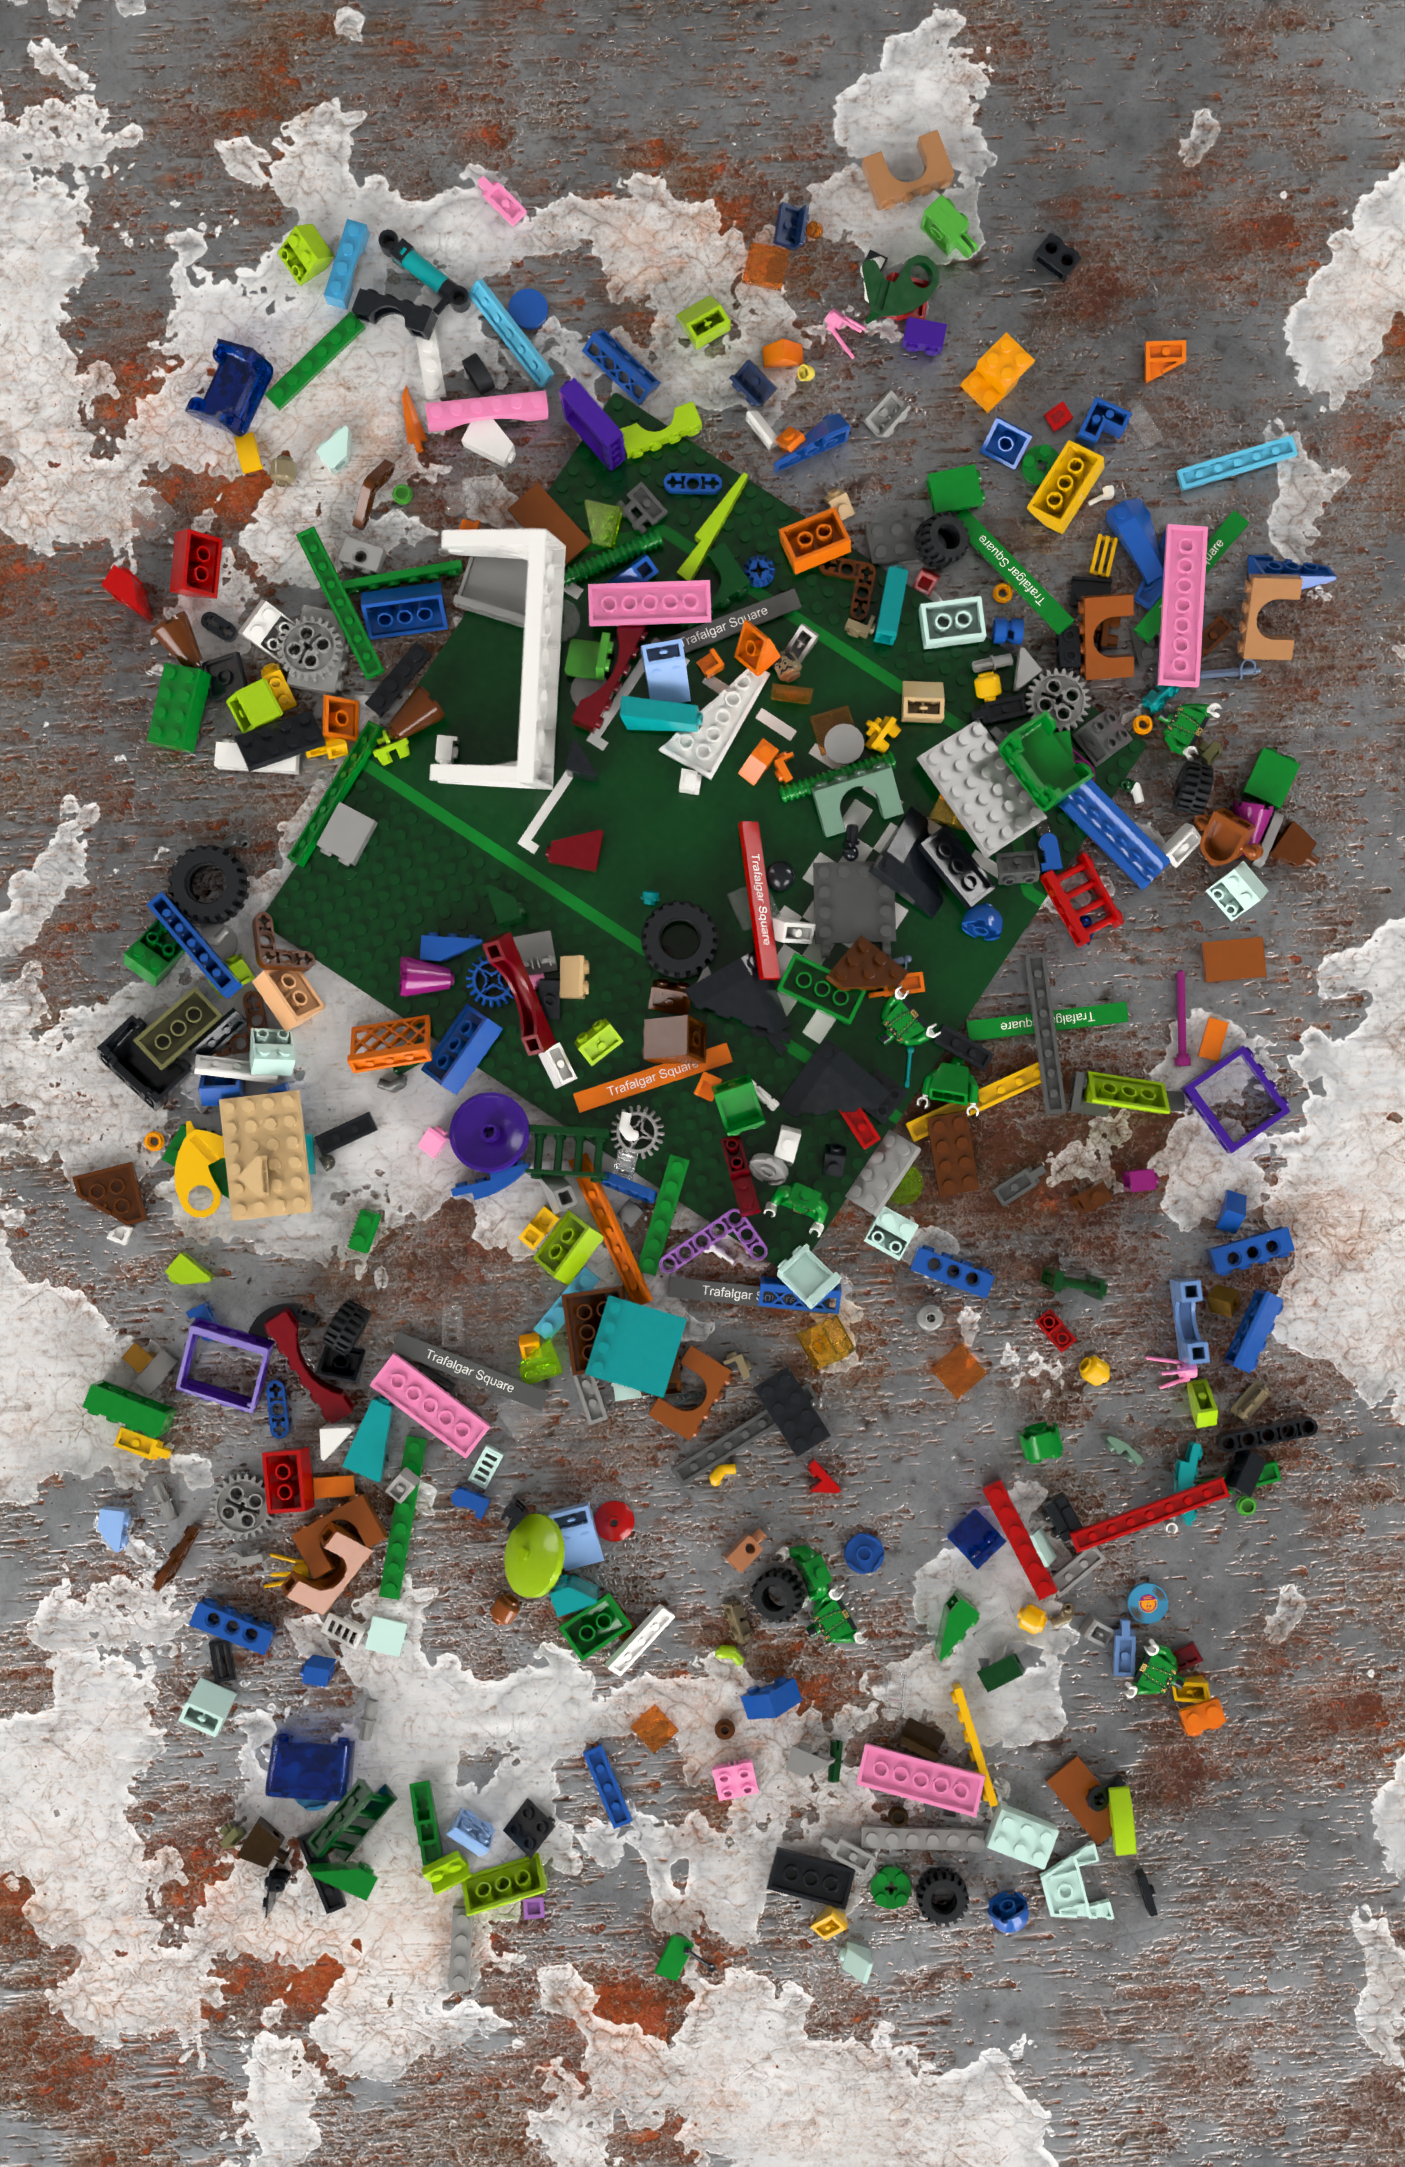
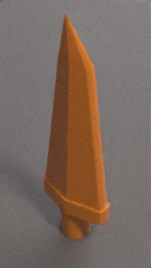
M405 386L402 394L406 439L408 444H414L416 453L424 451L422 442L427 441V437L408 388Z

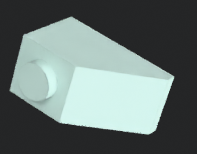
M847 1941L845 1948L842 1947L838 1959L841 1961V1967L862 1983L867 1984L873 1966L870 1949Z

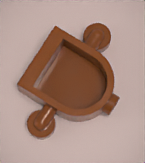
M1223 807L1215 810L1211 817L1206 813L1195 817V828L1200 831L1205 830L1201 837L1200 846L1204 857L1210 865L1219 867V865L1228 864L1238 859L1243 853L1250 860H1257L1262 857L1264 850L1259 843L1248 844L1257 826Z

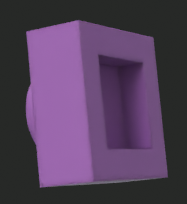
M544 1894L523 1899L525 1920L545 1918Z

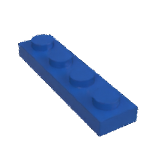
M603 1744L583 1751L613 1829L633 1822Z

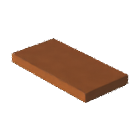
M538 483L507 509L524 529H546L565 544V567L591 544L586 535Z
M1076 1754L1045 1779V1781L1098 1846L1112 1834L1109 1804L1107 1808L1100 1812H1096L1088 1807L1086 1801L1088 1790L1095 1785H1102Z

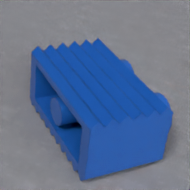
M312 1654L309 1660L306 1659L305 1664H302L300 1670V1677H303L302 1683L325 1688L333 1677L336 1659Z

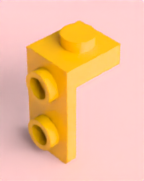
M280 663L265 665L261 670L262 679L265 678L282 712L295 707L297 702L287 684Z

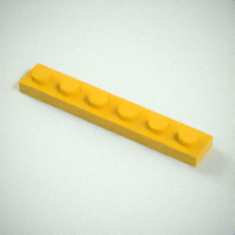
M959 1682L952 1684L953 1691L950 1692L953 1704L957 1703L959 1711H956L959 1723H964L966 1729L962 1733L965 1742H970L971 1750H968L972 1763L976 1762L978 1768L974 1771L985 1775L984 1789H982L984 1802L988 1801L990 1807L997 1806L998 1802L962 1687Z

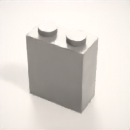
M339 802L316 845L321 848V853L329 857L332 854L339 857L338 861L346 866H349V864L356 866L378 823Z

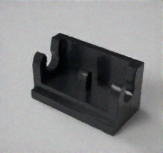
M1237 1451L1224 1479L1227 1488L1238 1495L1241 1493L1251 1498L1267 1461L1252 1451Z
M514 1496L505 1508L500 1520L503 1521L506 1516L511 1519L506 1528L511 1533L526 1517L529 1509Z

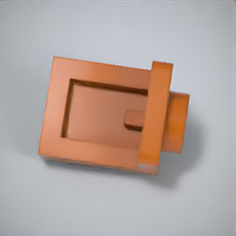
M789 426L775 440L783 453L787 451L792 453L806 438L803 433Z
M785 751L777 755V760L774 761V766L777 769L774 771L779 782L783 781L784 784L790 783L793 780L785 762L794 758L793 752L787 753Z

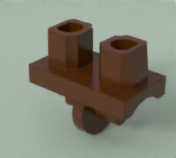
M1121 617L1107 618L1100 623V626H1097L1093 640H1097V635L1099 634L1097 650L1104 651L1105 648H1116L1118 645V635L1108 633L1109 628H1119Z

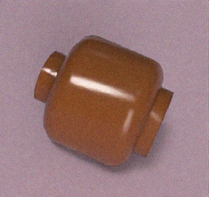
M510 1594L498 1596L490 1608V1614L493 1617L492 1621L500 1626L511 1624L520 1611L519 1601Z

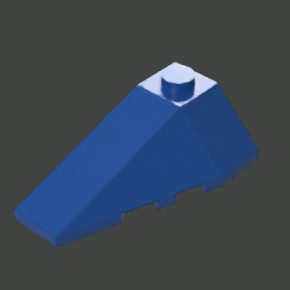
M840 413L826 415L822 421L804 436L806 438L804 442L792 453L787 451L774 463V472L777 473L847 442L850 433L849 424Z
M1140 498L1124 500L1107 510L1105 521L1116 538H1118V541L1147 585L1162 577L1164 565L1152 517Z

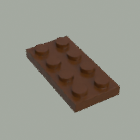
M962 1110L926 1117L938 1196L943 1197L979 1190L967 1111Z

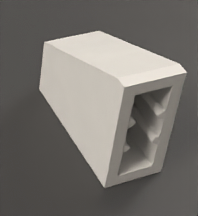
M494 419L471 422L461 440L463 447L504 468L507 467L508 463L511 464L516 456L513 443Z

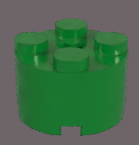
M1047 1422L1036 1423L1025 1427V1432L1022 1433L1021 1430L1018 1432L1023 1456L1025 1459L1030 1460L1031 1464L1040 1463L1045 1458L1056 1459L1062 1456L1061 1452L1064 1447L1057 1423L1052 1422L1053 1426H1048Z

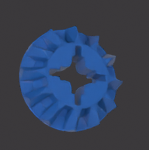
M757 554L756 556L749 557L744 564L743 572L750 581L751 586L764 587L773 580L775 567L772 560ZM757 563H759L761 569H765L762 572L761 579H759L758 573L753 571L756 570Z

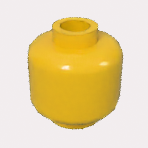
M993 671L980 673L974 680L976 696L979 699H984L985 702L997 700L996 696L1002 693L1000 677L998 674H994Z
M1097 1356L1086 1357L1082 1360L1079 1370L1084 1380L1095 1386H1099L1109 1380L1110 1366L1107 1362Z
M1028 1604L1025 1608L1021 1607L1016 1618L1020 1619L1019 1627L1034 1635L1038 1632L1042 1633L1048 1620L1045 1617L1046 1612L1033 1604Z

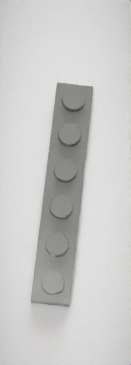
M861 1825V1848L983 1851V1828Z

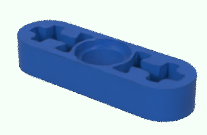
M670 473L664 479V488L671 494L715 495L722 489V479L717 474ZM671 479H675L676 483H682V479H684V488H682V484H675V488H671V485L667 483H670ZM690 479H696L699 485L697 488L691 489L688 487L687 482ZM702 479H705V484H710L711 480H715V483L719 484L715 486V489H712L711 485H704L705 489H701Z
M603 1172L609 1176V1180H603L602 1185L643 1202L654 1204L658 1194L655 1190L611 1172Z
M275 1379L269 1382L266 1387L271 1435L274 1438L282 1439L290 1432L286 1384L282 1380ZM275 1383H277L278 1387H281V1390L278 1391V1398L282 1396L283 1400L277 1399L272 1401V1398L276 1397V1392L271 1390ZM276 1403H280L284 1408L283 1413L280 1415L275 1414L273 1411V1406ZM285 1417V1420L280 1421L281 1427H285V1430L280 1434L279 1431L275 1430L279 1426L278 1420L274 1421V1418Z

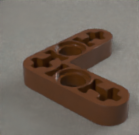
M385 459L365 478L352 523L354 527L363 531L367 526L376 492L391 478L395 469L394 463Z
M841 557L830 560L831 566H836V562L840 563L838 572H835V567H829L826 570L824 565H818L819 572L823 575L856 581L850 607V617L858 622L864 621L869 611L876 576L875 567L870 563ZM849 564L852 566L853 571L850 574H844L841 567ZM869 569V573L872 575L868 576L867 583H859V581L863 582L864 573L861 572ZM859 588H866L868 596L865 598L859 597L857 590ZM860 602L863 603L861 612H864V614L857 617L853 610L857 611Z
M259 912L254 917L252 928L256 962L259 967L266 970L306 972L314 966L315 957L308 951L276 949L273 920L268 913ZM260 919H262V921H263L264 923H266V924L264 925V927H263V923H262V922H259ZM261 936H264L269 940L268 945L261 943ZM266 956V958L269 959L270 961L267 962V960H266V959H263V957ZM287 956L291 964L283 963L281 957Z
M249 991L243 997L246 1019L249 1022L247 1024L249 1032L234 1035L230 1039L233 1051L231 1052V1048H224L223 1053L219 1050L214 1053L216 1056L224 1057L250 1052L251 1028H268L263 998L258 992ZM251 995L258 998V1001L255 1002V1008H260V1011H249V1009H254L253 1004L248 1003ZM256 1014L262 1017V1022L258 1026L252 1024V1017ZM237 1039H245L246 1046L244 1049L236 1047Z

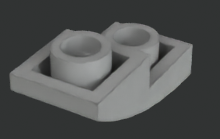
M162 1349L138 1376L135 1383L150 1396L164 1381V1378L178 1365V1362Z

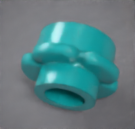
M644 890L643 896H640V899L644 900V904L656 905V902L660 901L659 892Z

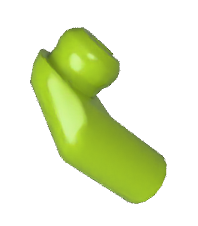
M721 1645L715 1650V1656L718 1659L731 1658L737 1667L745 1662V1659L733 1645Z

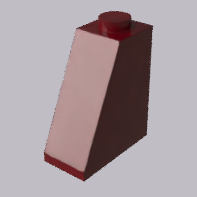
M596 830L552 841L551 846H547L545 858H548L549 864L597 873L604 831Z

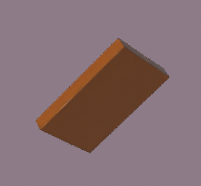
M1263 937L1201 943L1205 983L1267 977Z

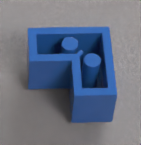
M1095 397L1075 441L1094 448L1102 431L1120 439L1132 413L1099 397Z
M785 1676L774 1679L773 1684L760 1688L758 1685L749 1687L747 1692L740 1696L748 1720L777 1718L802 1702L795 1678H786Z

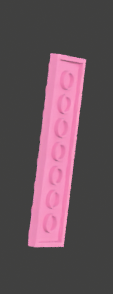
M1167 524L1157 685L1199 687L1208 527L1177 524Z

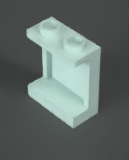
M806 1243L803 1247L801 1245L792 1252L793 1256L789 1260L784 1259L778 1265L777 1276L812 1309L840 1283L842 1277L837 1272L833 1274L809 1250L810 1246Z

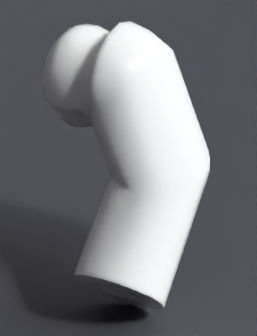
M622 1112L619 1131L626 1140L636 1141L639 1133L630 1125L632 1114Z

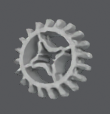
M637 1105V1111H634L633 1107L629 1106L632 1116L640 1115L638 1123L631 1127L636 1129L642 1122L640 1131L647 1135V1137L639 1136L634 1143L631 1140L629 1147L625 1145L621 1138V1132L619 1131L620 1121L619 1123L615 1121L611 1123L617 1126L616 1130L610 1129L611 1133H616L615 1137H611V1141L618 1140L619 1143L615 1144L614 1148H618L621 1145L620 1154H623L625 1150L628 1151L626 1158H630L631 1153H634V1160H637L638 1154L641 1153L642 1159H645L646 1155L644 1152H648L652 1156L653 1152L650 1150L652 1147L657 1151L659 1150L655 1143H663V1140L658 1139V1135L664 1136L665 1133L659 1132L658 1129L663 1128L664 1124L657 1126L656 1122L660 1121L661 1118H652L656 1113L655 1111H652L650 1115L647 1114L648 1107H645L644 1112H641L640 1105ZM617 1114L615 1117L621 1120V1116ZM646 1118L650 1120L654 1127V1135L644 1130ZM642 1138L652 1141L646 1148L634 1149L638 1140Z

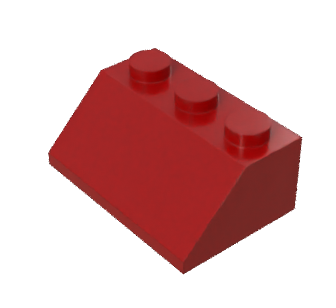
M191 529L175 532L169 592L188 597L217 599L223 539Z
M113 565L101 586L117 601L151 622L153 617L147 591L142 587L143 582L138 580V577L126 567L122 566L119 568Z
M309 1446L263 1452L262 1462L267 1514L305 1512L314 1508Z

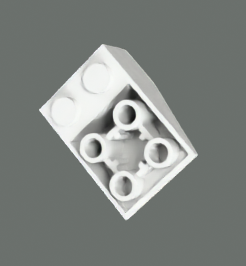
M261 600L238 633L279 662L282 657L277 655V652L281 651L277 644L282 643V641L278 637L285 636L283 629L289 631L288 623H291L293 626L296 623L267 601ZM308 633L304 635V639L311 637ZM295 648L292 651V655L298 654L300 648Z

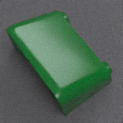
M1047 710L1011 732L998 747L999 754L1039 809L1045 812L1095 776L1088 764L1080 762L1076 765L1053 734L1056 729V721Z

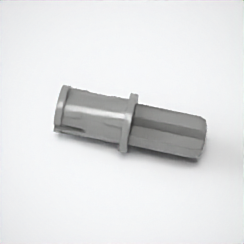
M1011 653L998 656L990 655L989 658L973 661L972 669L974 673L987 670L995 671L996 668L1013 665V658Z
M163 1482L152 1485L151 1488L158 1502L157 1507H160L166 1523L177 1519L178 1515L171 1502L173 1499L169 1498Z
M366 1699L364 1714L360 1718L362 1721L359 1734L360 1740H371L373 1726L377 1721L375 1716L379 1701L376 1699Z

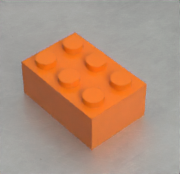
M835 507L779 529L781 545L795 575L851 552L850 537Z

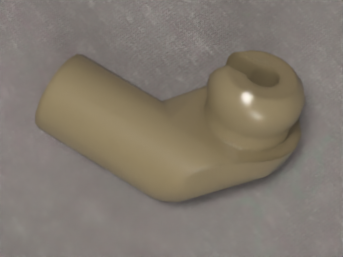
M1064 1603L1060 1615L1050 1619L1053 1628L1072 1621L1075 1613V1607L1072 1603Z

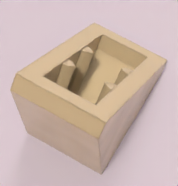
M267 1155L256 1156L238 1177L258 1197L269 1196Z

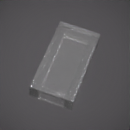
M1142 404L1130 411L1132 415L1128 425L1144 450L1163 439V436Z

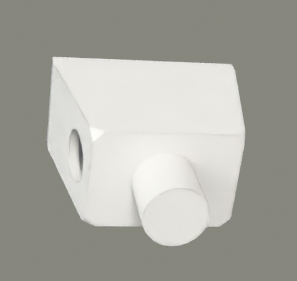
M781 1125L773 1156L779 1158L787 1166L791 1167L794 1163L801 1130Z

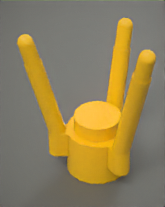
M275 1553L269 1554L270 1557L297 1564L296 1566L293 1565L292 1570L309 1578L310 1571L304 1559H295ZM291 1572L271 1573V1576L284 1577L289 1576ZM285 1580L265 1584L264 1588L281 1586Z

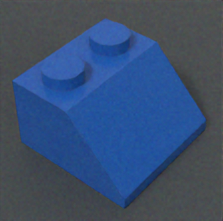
M201 1075L198 1090L202 1106H219L220 1099L244 1097L246 1092L245 1080Z

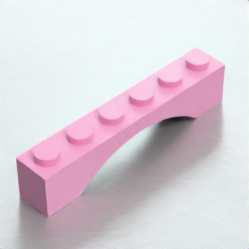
M546 391L425 403L429 432L450 430L463 424L489 419H517L524 421L548 419Z

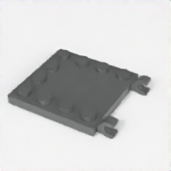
M874 861L813 863L815 944H821V958H830V944L855 943L860 935L871 943L881 942L882 952L888 956L891 955L890 942H896L895 891L868 872Z

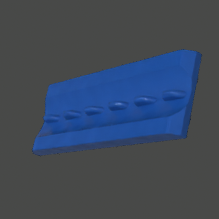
M1089 780L1058 805L1142 891L1171 862L1093 780Z

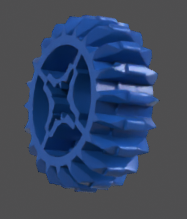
M480 956L478 957V960L481 962L479 965L474 961L472 962L476 969H468V972L472 973L473 976H466V980L472 981V983L466 986L467 988H474L469 994L471 996L478 994L474 999L476 1002L483 998L481 1003L483 1006L489 1001L490 1008H493L494 1002L497 1003L498 1007H501V1000L508 1004L509 1001L506 997L509 996L514 999L510 987L506 988L501 981L503 976L498 970L491 973L484 969L490 963L487 956H485V961ZM479 973L485 977V984L481 991L477 983ZM486 974L492 977L498 976L496 980H498L501 987L494 983L490 985L489 977ZM493 988H498L503 992V994L496 997L485 995Z

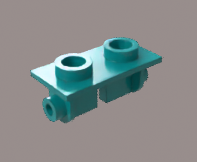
M1156 685L1155 688L1160 692L1157 693L1152 689L1142 699L1141 705L1145 709L1149 707L1150 715L1153 716L1156 712L1163 709L1165 703L1170 698L1177 695L1180 686Z

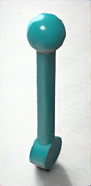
M913 1046L907 1047L908 1059L905 1088H909L912 1053L914 1052Z

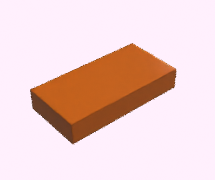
M1210 1017L1207 1019L1198 1057L1218 1062L1229 1025L1228 1022Z
M355 1474L313 1478L314 1499L353 1496L356 1494Z

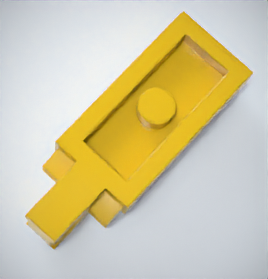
M120 1426L113 1445L150 1460H158L159 1457L168 1459L173 1450L164 1447V1442L160 1441V1439L147 1437L144 1433L129 1430L125 1426Z

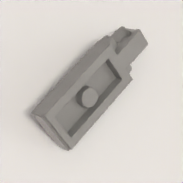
M822 1833L819 1839L820 1844L827 1848L826 1852L830 1854V1857L864 1875H867L876 1858L875 1854L841 1836L834 1835L832 1838Z

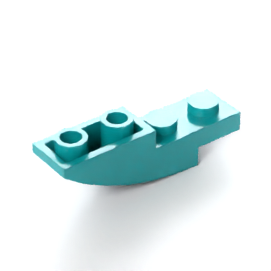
M1189 1440L1185 1460L1176 1459L1174 1493L1198 1485L1193 1483V1480H1196L1198 1476L1197 1462L1201 1460L1203 1448H1201V1444ZM1194 1509L1181 1514L1182 1522L1191 1526L1192 1521L1196 1519L1197 1510Z

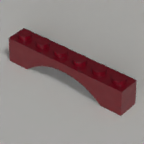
M647 625L618 626L616 636L619 654L615 669L608 681L598 691L580 700L572 716V724L593 734L596 729L600 730L604 722L602 717L605 711L609 712L612 707L613 700L611 699L614 693L618 694L621 689L622 683L620 681L622 677H626L631 669V665H629L631 659H636L640 651L638 646L641 641H645L649 633Z
M506 932L493 936L483 943L482 946L489 963L501 973L514 995L520 1016L521 1039L528 1056L543 1053L552 1047L556 1041L511 932Z
M289 1307L268 1318L264 1324L267 1335L270 1338H274L278 1351L288 1359L287 1363L290 1369L297 1372L301 1385L304 1388L307 1387L310 1391V1398L315 1404L318 1403L322 1409L321 1414L324 1419L334 1424L352 1413L355 1405L344 1389L335 1387L322 1380L319 1376H315V1373L305 1361L299 1345V1322Z

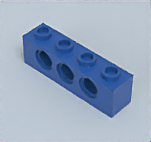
M1285 1226L1206 1249L1212 1272L1220 1274V1276L1232 1273L1231 1270L1239 1268V1270L1250 1268L1251 1264L1258 1262V1264L1270 1262L1271 1257L1284 1258L1290 1255L1289 1252L1295 1251L1289 1229ZM1269 1241L1274 1243V1248L1271 1251H1268L1266 1248V1244ZM1252 1246L1255 1253L1252 1257H1249L1247 1249ZM1233 1252L1236 1256L1235 1261L1229 1263L1227 1257Z
M924 1244L922 1248L917 1246L909 1266L910 1270L987 1299L995 1276L990 1274L991 1270L981 1266L979 1270L971 1267V1262L963 1259L957 1262L952 1260L953 1255L942 1252L941 1255L934 1253V1248ZM931 1258L938 1259L939 1264L935 1269H931L928 1265ZM951 1265L957 1267V1273L954 1276H949L947 1273V1269ZM974 1272L976 1274L975 1282L968 1283L966 1276Z
M202 1598L197 1603L189 1626L261 1655H265L268 1652L277 1630L271 1622L266 1620L258 1621L249 1613L241 1614L236 1612V1609L232 1606L216 1604L217 1601L212 1598ZM211 1613H216L219 1616V1621L212 1620ZM231 1620L237 1622L238 1629H233L230 1626ZM248 1629H255L257 1631V1636H251L248 1632Z

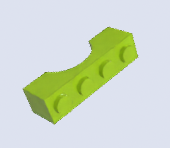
M691 401L674 408L672 422L661 431H647L637 423L620 429L624 437L627 459L631 457L633 459L638 458L644 454L643 452L649 450L656 451L666 443H677L684 436L692 437L697 435L702 430V422L694 402Z

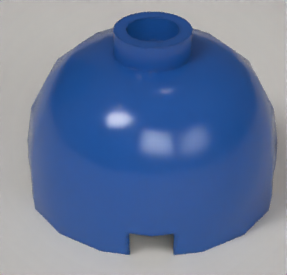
M983 903L971 907L966 912L961 928L966 934L974 938L980 935L984 936L983 940L999 939L1002 932L1003 920L1001 914L993 905Z
M1007 1891L995 1895L988 1903L989 1908H987L992 1924L1004 1933H1014L1026 1926L1029 1919L1027 1899L1023 1894L1013 1891L1014 1894L1007 1895Z

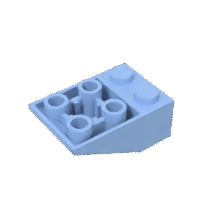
M682 639L642 645L640 649L649 698L675 703L690 702V690Z
M589 1501L550 1511L548 1516L558 1524L563 1535L565 1546L563 1566L565 1571L604 1561Z
M461 1808L450 1824L446 1835L481 1857L490 1850L495 1829H493V1825L488 1821L478 1819L473 1811Z

